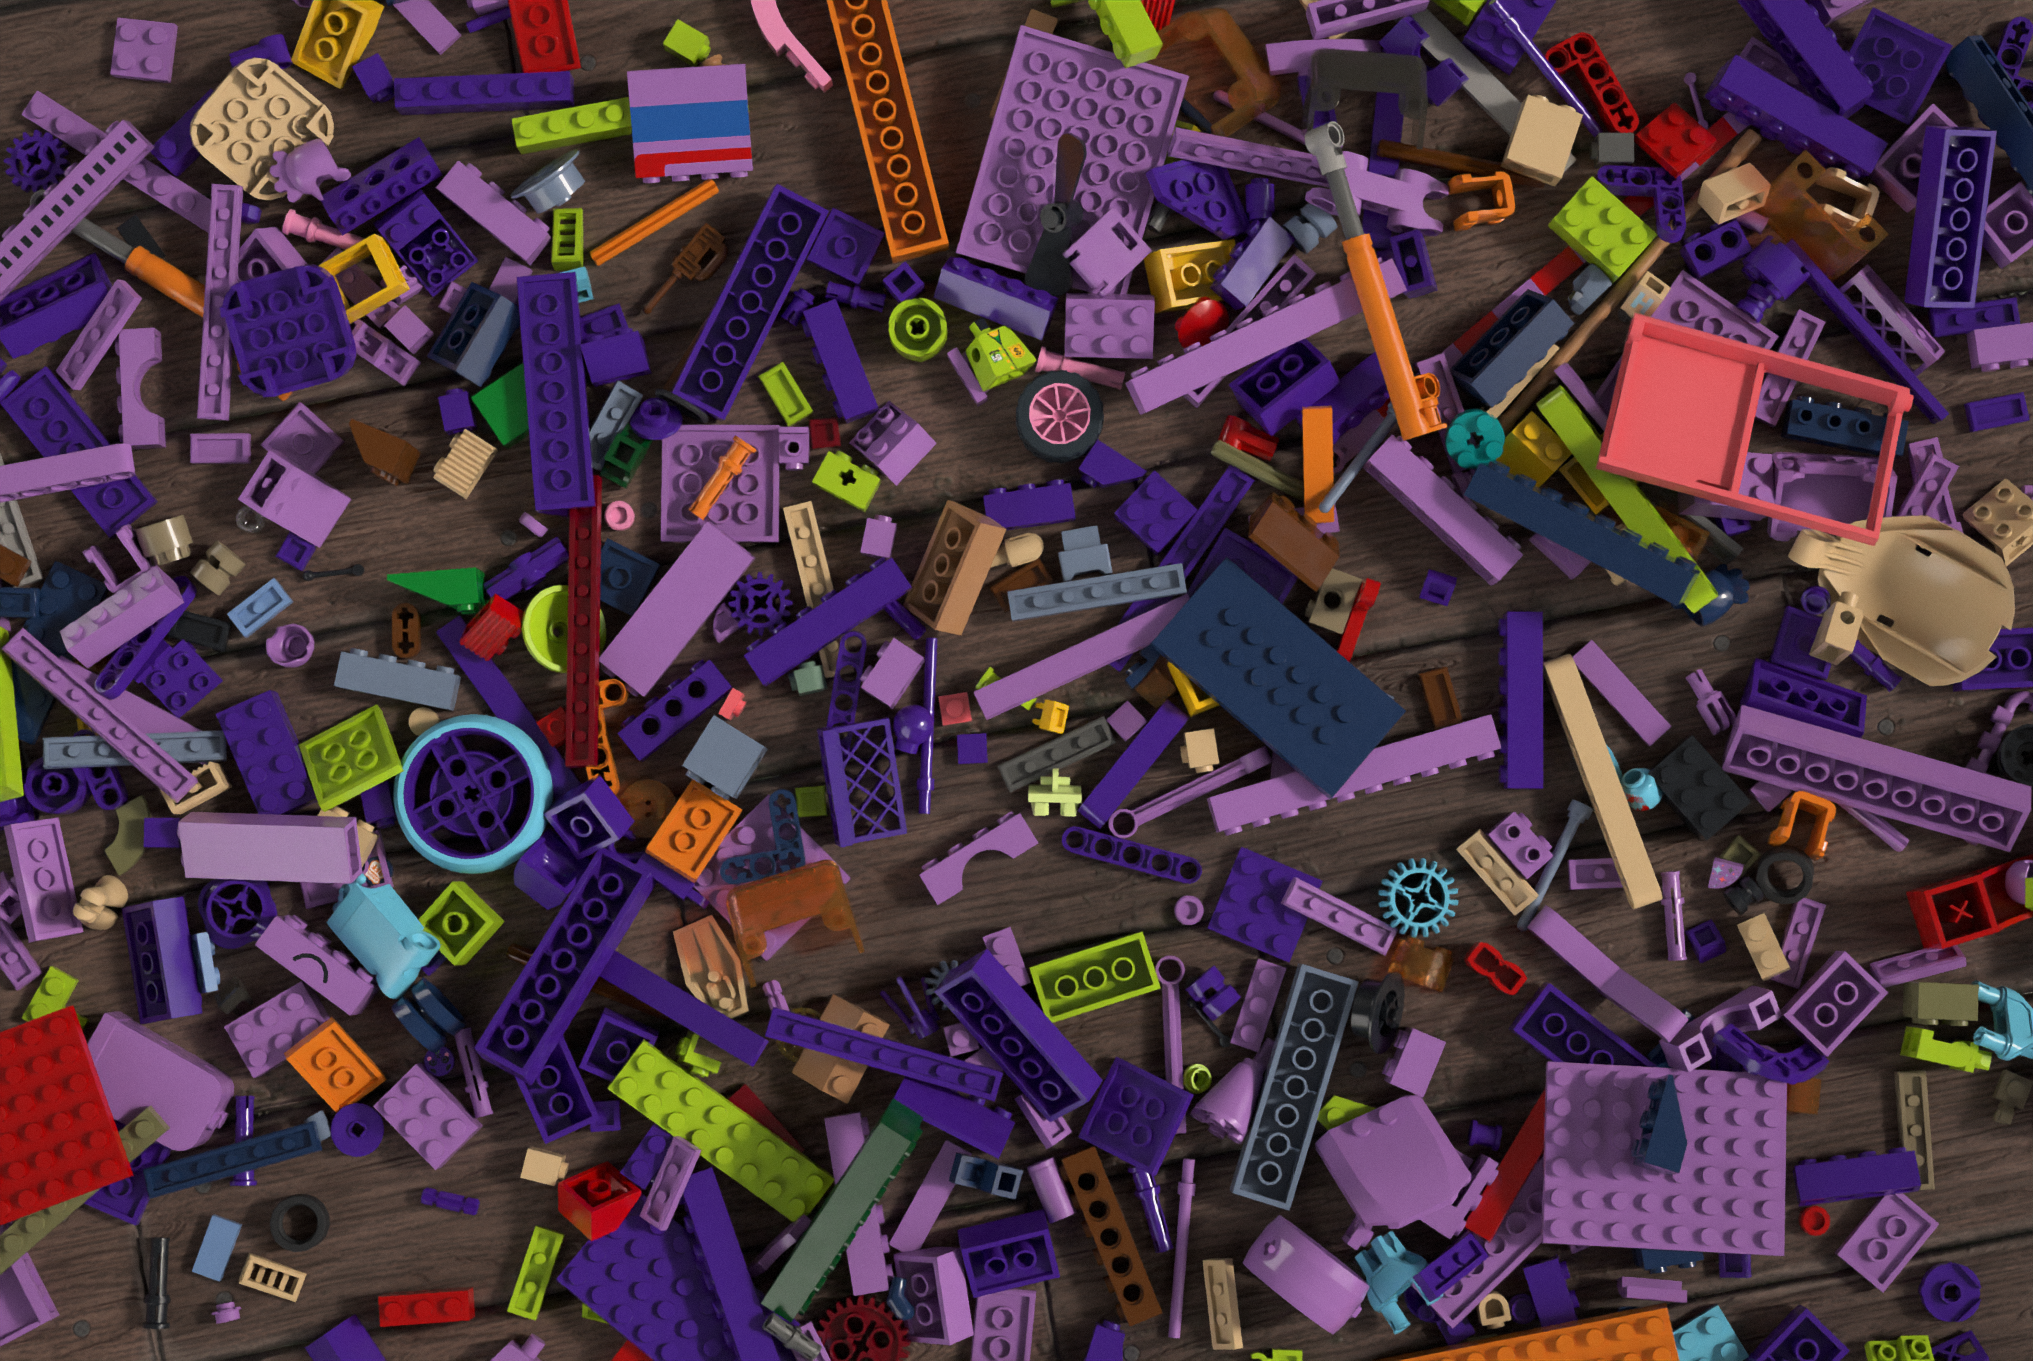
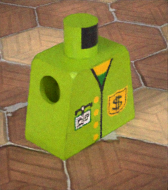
M984 318L975 321L969 326L975 339L966 348V356L983 392L1023 376L1037 361L1011 328L1002 326L991 330Z

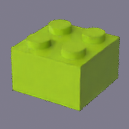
M452 881L418 919L424 926L423 931L430 933L439 940L441 944L439 951L454 966L466 965L505 922L464 881Z

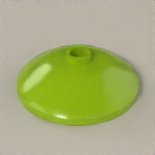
M567 585L552 586L536 594L528 603L522 618L523 639L532 657L545 668L559 673H567ZM601 609L599 656L606 641V622ZM554 628L559 630V638L554 635Z

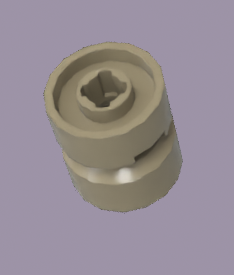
M216 540L206 551L207 558L200 559L190 570V573L203 585L220 596L230 584L229 577H236L245 567L246 563L229 548Z

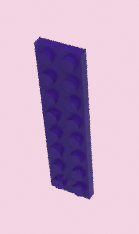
M576 272L517 277L535 511L596 507L584 357L580 346L582 344L577 274Z

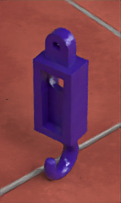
M627 830L622 836L627 837L630 841L636 840V835L630 830ZM614 843L605 847L609 851L651 872L656 883L683 902L688 898L703 909L710 903L705 897L693 890L695 883L648 855L645 851L620 853L616 851Z

